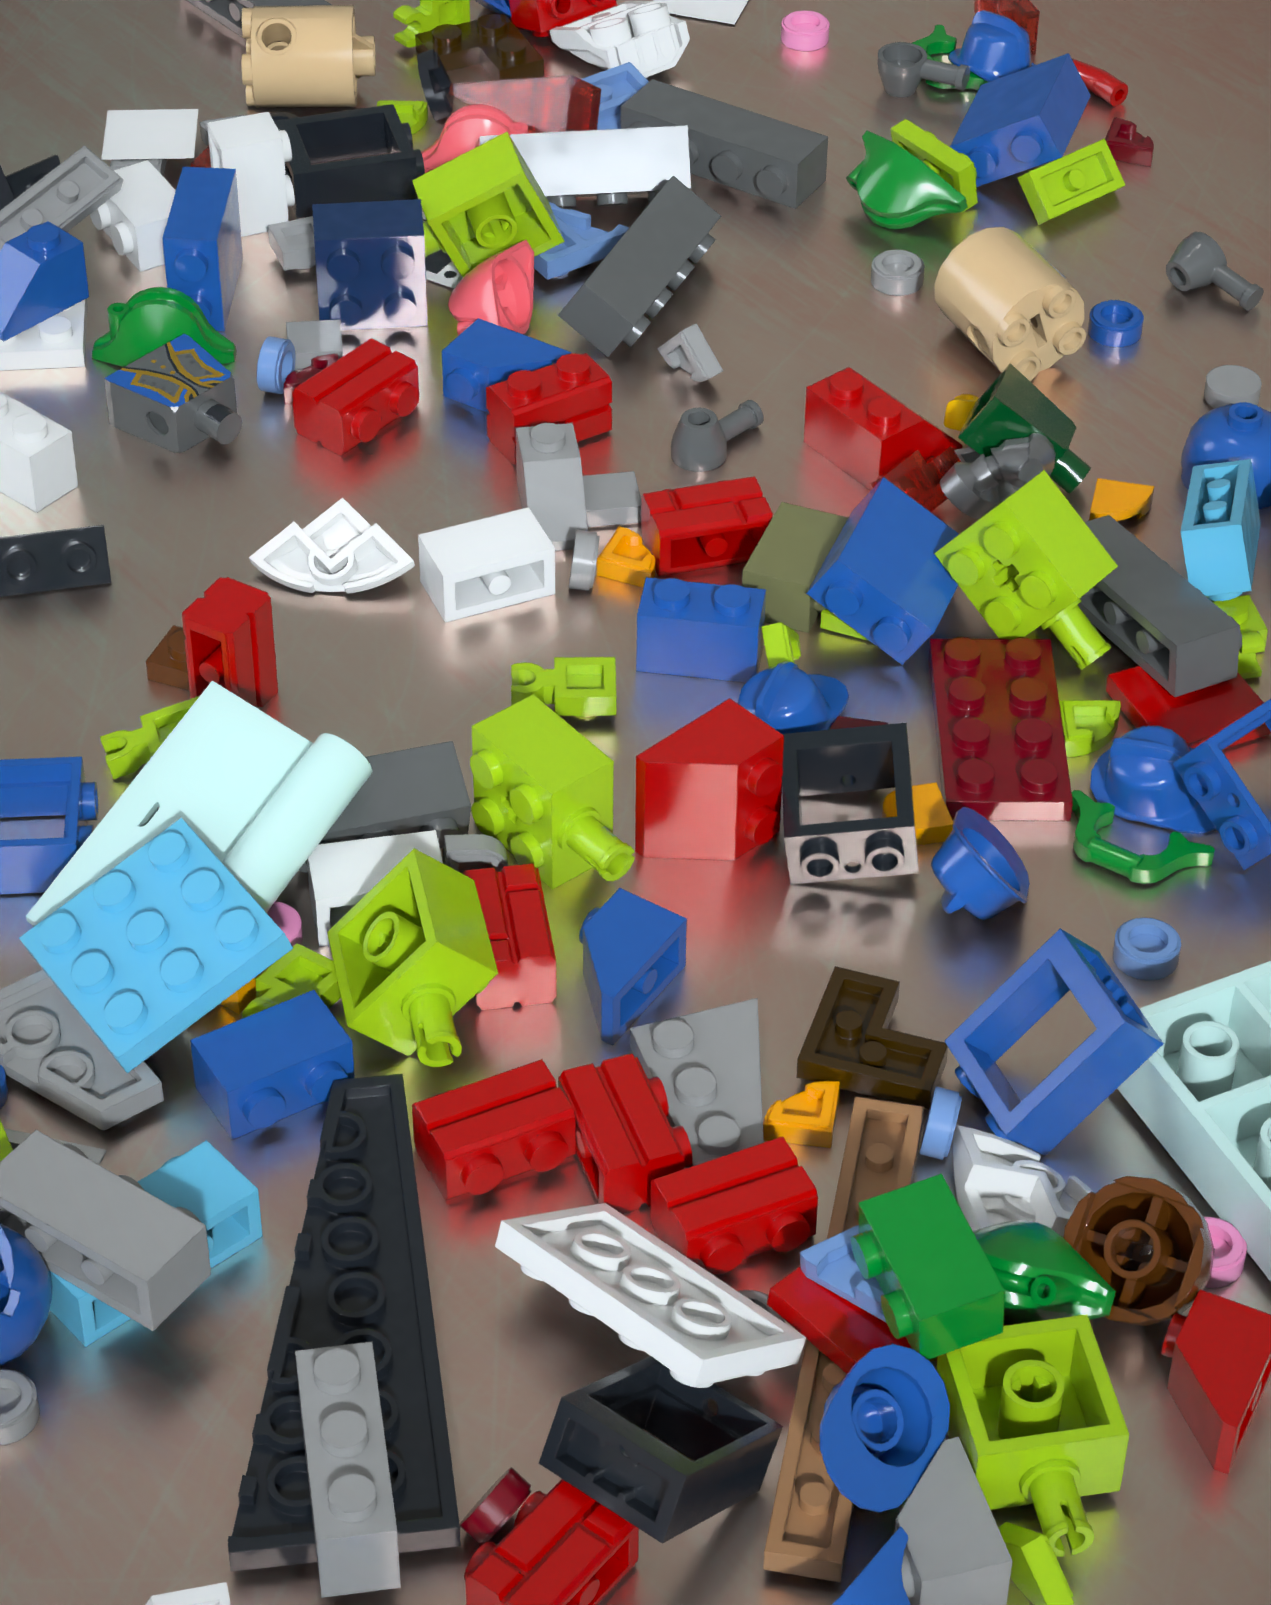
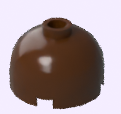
M1135 1176L1113 1180L1115 1183L1105 1185L1096 1193L1091 1191L1078 1202L1065 1225L1063 1238L1116 1291L1110 1315L1104 1316L1105 1318L1118 1323L1141 1326L1170 1320L1175 1313L1182 1314L1192 1306L1199 1289L1204 1290L1212 1276L1215 1248L1208 1223L1188 1196L1157 1179Z

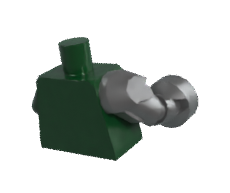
M1012 364L1005 368L980 398L971 394H961L946 405L944 426L961 431L958 438L981 456L973 463L956 462L940 480V486L951 503L972 518H981L998 503L997 485L1001 482V479L1002 482L1007 481L1015 487H1022L1045 470L1054 482L1066 492L1071 493L1091 469L1086 462L1069 449L1077 428L1074 422Z

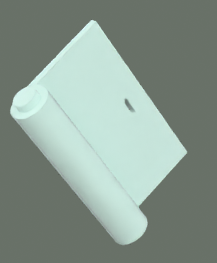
M211 681L26 915V920L33 926L37 925L180 818L190 826L267 913L373 772L372 767L366 757L346 740L333 734L323 733L312 743L216 682Z

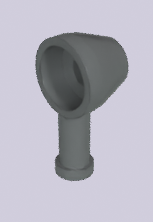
M907 42L890 43L884 45L878 51V71L886 93L893 97L904 98L913 95L922 79L953 85L956 89L963 91L967 87L970 77V66L961 64L956 66L927 59V53L922 47Z
M1193 232L1183 239L1166 265L1167 277L1177 289L1188 291L1214 283L1239 301V305L1247 311L1253 309L1259 303L1264 293L1263 288L1259 285L1251 284L1227 267L1226 257L1220 246L1214 239L1202 232Z
M747 400L740 404L737 410L718 420L713 411L706 408H692L685 411L672 436L671 458L673 462L680 468L693 472H705L718 468L727 458V441L747 429H754L763 423L764 416L761 408L753 400Z

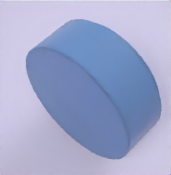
M269 336L264 341L257 364V384L261 391L276 394L284 393L285 380L295 370L296 353L291 340Z
M1135 918L1123 923L1117 929L1113 947V960L1116 966L1130 977L1140 980H1159L1169 976L1176 970L1181 950V939L1172 926L1161 920Z
M935 1086L919 1154L940 1160L948 1157L962 1101V1096H959L960 1092Z

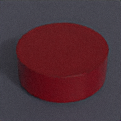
M510 1467L461 1521L460 1527L477 1543L488 1542L532 1492L530 1490L531 1484Z

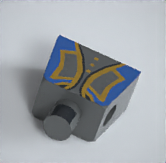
M185 333L104 378L109 424L174 453L185 452L209 437L221 444H229L240 433L242 419L237 414L235 382L231 372Z

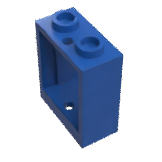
M1271 699L1172 763L1184 780L1188 792L1198 801L1219 832L1222 842L1233 853L1244 870L1271 854V823L1222 750L1264 723L1271 731Z
M82 756L0 760V818L65 815L64 838L0 840V894L44 893L94 831V826H87V821L98 820V789L96 782H85Z
M1061 928L945 1040L948 1048L959 1063V1066L955 1069L956 1076L973 1095L982 1099L990 1111L985 1116V1120L995 1135L1017 1144L1020 1143L1043 1156H1046L1164 1044L1100 952ZM1071 990L1097 1029L1032 1092L1020 1101L996 1064V1061Z

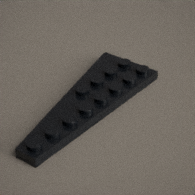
M403 1074L333 1080L320 1136V1153L314 1179L310 1180L307 1193L306 1215L302 1232L298 1233L294 1249L295 1262L289 1286H286L268 1362L267 1385L260 1414L256 1415L252 1432L253 1446L246 1475H242L239 1488V1507L232 1536H228L231 1572L317 1562L295 1351L372 1342L397 1525L399 1553L461 1546L460 1524Z

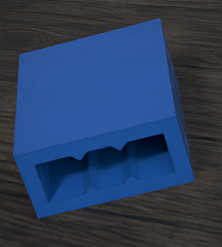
M1069 53L980 86L950 145L952 149L967 155L974 162L977 171L976 187L1063 157L1091 97Z
M182 167L162 238L167 288L178 290L191 297L200 306L208 323L216 331H225L243 261L236 169Z
M883 477L851 512L806 594L903 665L935 632L958 587V584L934 553L954 539L959 533Z

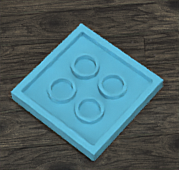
M182 818L19 937L30 955L126 1073H129L293 949L280 927Z

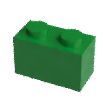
M942 1173L858 1203L859 1234L851 1237L852 1251L863 1277L866 1280L876 1277L884 1295H881L883 1314L891 1333L896 1339L906 1336L911 1348L929 1360L1003 1333L1005 1290Z

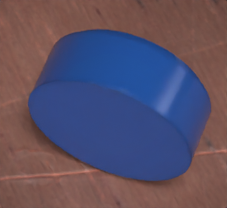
M1120 300L1104 301L1095 305L1090 311L1088 334L1094 341L1105 346H1130L1141 338L1144 316L1131 303Z

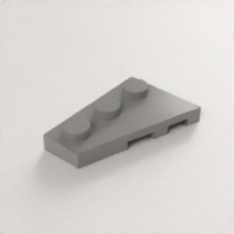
M43 969L0 989V1065L3 1066L7 1076L103 1131L164 1101L162 1082L143 1061L129 1073H126Z
M758 998L630 1028V1049L633 1055L638 1057L647 1078L658 1076L663 1083L669 1106L667 1120L670 1126L682 1125L688 1135L693 1156L692 1166L764 1143Z

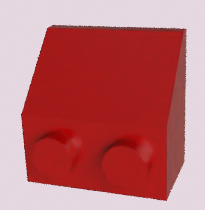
M850 367L806 387L804 443L870 491L883 477L895 486H898L944 463L946 452L963 448V444Z
M729 698L636 756L635 852L643 858L736 860L757 845L767 843L780 831L784 735Z

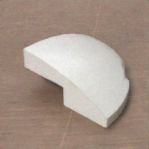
M343 497L305 528L301 529L293 522L249 557L250 562L272 580L308 593L322 591L346 592L350 594L369 590L396 579L415 566L414 560L377 523L371 526Z
M957 1125L953 1135V1166L958 1205L972 1231L1009 1221L1029 1220L1048 1226L1064 1237L1065 1225L1075 1207L1092 1190L1075 1176H1069L1065 1185V1181L1059 1173L1051 1167L1039 1163L1040 1154L1022 1145L973 1128Z

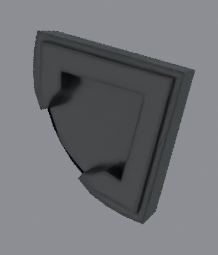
M432 49L418 54L417 61L420 80L434 120L437 121L451 116L454 86L438 53Z

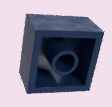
M421 199L312 204L319 321L341 319V331L428 326L425 239Z

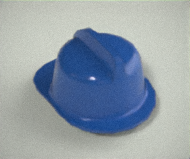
M986 10L975 14L972 24L966 32L962 48L950 52L948 56L952 64L956 66L961 64L970 66L971 72L987 82L1036 65L1031 61L1028 32L1008 17Z
M784 661L775 667L762 670L752 676L742 687L738 704L781 734L829 730L837 717L845 709L849 700V694L846 685L836 678L821 674H806L798 668L797 664Z
M1142 726L1130 730L1121 738H1115L1112 741L1111 748L1098 758L1091 771L1090 788L1096 802L1110 803L1115 806L1114 816L1180 833L1203 834L1217 831L1198 801L1188 792L1184 780L1172 764L1194 749L1188 747L1186 741L1173 730L1161 726Z
M962 807L956 812L953 830L933 857L931 867L945 889L941 897L943 910L950 914L964 908L976 918L984 921L991 919L1018 901L1025 904L1028 901L1029 876L1021 858L1002 833L984 816L973 809Z
M895 1344L871 1349L854 1364L845 1378L832 1388L824 1405L823 1418L820 1423V1451L828 1475L840 1493L859 1508L879 1513L899 1507L911 1495L949 1430L950 1403L945 1383L929 1360L914 1349Z

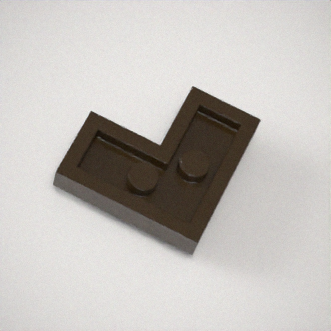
M486 14L479 17L478 20L457 25H439L431 31L415 34L416 52L420 54L434 49L438 53L446 72L480 64L499 87L544 77L543 57L505 14Z
M835 966L798 1056L796 1078L812 1082L840 1081V1089L902 1104L922 1106L924 1109L929 1110L935 1086L938 1087L947 1063L948 1046L945 1042L888 1029L898 1003L900 981Z

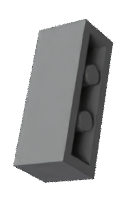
M35 1130L0 1162V1223L27 1238L39 1251L49 1271L148 1329L154 1331L211 1275L206 1225L191 1211L182 1207L174 1208L146 1192L131 1177L126 1175L118 1176L89 1160L76 1146L61 1144L42 1132Z
M372 1342L295 1351L321 1598L401 1588L397 1525Z

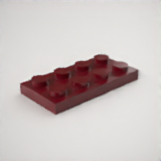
M965 637L930 639L929 668L941 792L952 820L955 819L957 811L962 807L973 809L988 821H1071L1073 799L1051 639H970Z

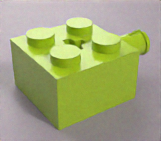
M508 132L412 180L418 198L421 199V206L427 220L423 222L425 258L442 250L449 255L462 277L487 258L521 241L527 240L534 251V257L565 242L548 199Z
M1045 470L934 553L999 639L1023 638L1039 626L1043 630L1049 627L1076 662L1079 670L1090 665L1111 648V645L1103 639L1078 604L1082 601L1080 598L1116 569L1118 565Z
M534 694L472 725L470 767L473 773L474 803L472 804L471 812L475 824L484 835L499 840L514 856L519 865L534 864L539 869L540 879L552 890L591 868L597 870L603 879L610 882L620 879L628 872L635 858L631 854L635 852L631 846L623 843L613 834L614 761Z
M414 848L352 907L327 934L347 1027L407 1056L416 1051L419 1061L426 1066L443 1067L454 1062L451 1053L459 1057L462 1050L453 1015L476 994L482 992L498 974L474 880Z
M1088 1315L1003 1326V1333L938 1356L937 1372L945 1383L950 1403L948 1438H960L990 1510L1033 1504L1042 1533L1047 1536L1055 1556L1064 1557L1065 1550L1060 1538L1064 1534L1066 1535L1071 1556L1086 1550L1093 1543L1095 1537L1092 1526L1088 1523L1080 1497L1120 1491L1129 1440V1431Z

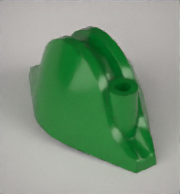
M868 130L864 133L862 139L866 149L865 159L846 179L851 187L858 191L863 211L873 223L889 229H904L936 215L960 213L968 208L966 197L917 157L896 143Z
M154 287L139 291L126 304H111L107 308L110 331L94 342L92 359L125 367L185 333L221 364L235 362L237 353L235 344L217 332L208 323L200 306L191 297L178 290L165 287Z
M1029 1220L1004 1222L973 1231L1005 1290L1004 1324L1014 1325L1085 1314L1088 1315L1090 1320L1110 1315L1116 1291L1061 1235L1050 1227Z

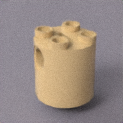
M354 5L253 6V8H242L243 38H246V54H242L241 65L243 85H246L247 106H256V108L356 107L357 80L362 76L376 75V52L374 35L358 36L356 34Z
M1006 227L985 228L976 232L957 245L939 269L934 284L936 304L942 313L1000 372H1003L1009 364H1012L1031 381L1037 376L1039 371L1050 368L1064 355L1075 353L1083 345L1086 339V331L1082 328L1084 322V301L1078 291L1018 233Z

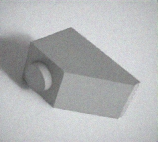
M542 423L531 427L516 428L517 487L522 509L529 507L554 545L555 551L574 549L576 530L588 531L581 457L573 423Z
M960 1438L944 1440L896 1518L895 1532L901 1526L908 1535V1542L904 1550L902 1562L904 1589L911 1605H1007L1012 1558Z

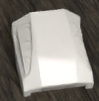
M625 1L617 6L549 30L553 43L582 60L604 70L631 62L645 78L675 67L690 41L686 21L669 15L667 3H655L654 1Z

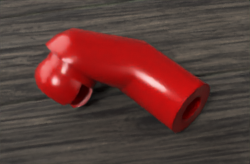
M1072 58L1090 92L1112 106H1118L1124 102L1128 95V86L1103 69Z

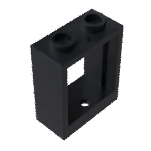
M393 104L274 120L278 130H285L290 140L292 160L285 162V175L290 177L293 185L295 204L292 208L297 219L313 216L312 204L418 199L412 180L425 174L422 153L420 149L413 150L410 125L408 122L401 123Z
M907 723L783 734V825L790 885L919 873ZM895 788L897 817L802 825L801 796ZM858 862L859 865L848 866L847 863Z
M650 1356L561 1397L538 1464L663 1544L760 1491L783 1426L714 1383L706 1388L691 1387L680 1383L671 1376L669 1368ZM709 1398L716 1401L718 1405L717 1414L710 1410L708 1406Z

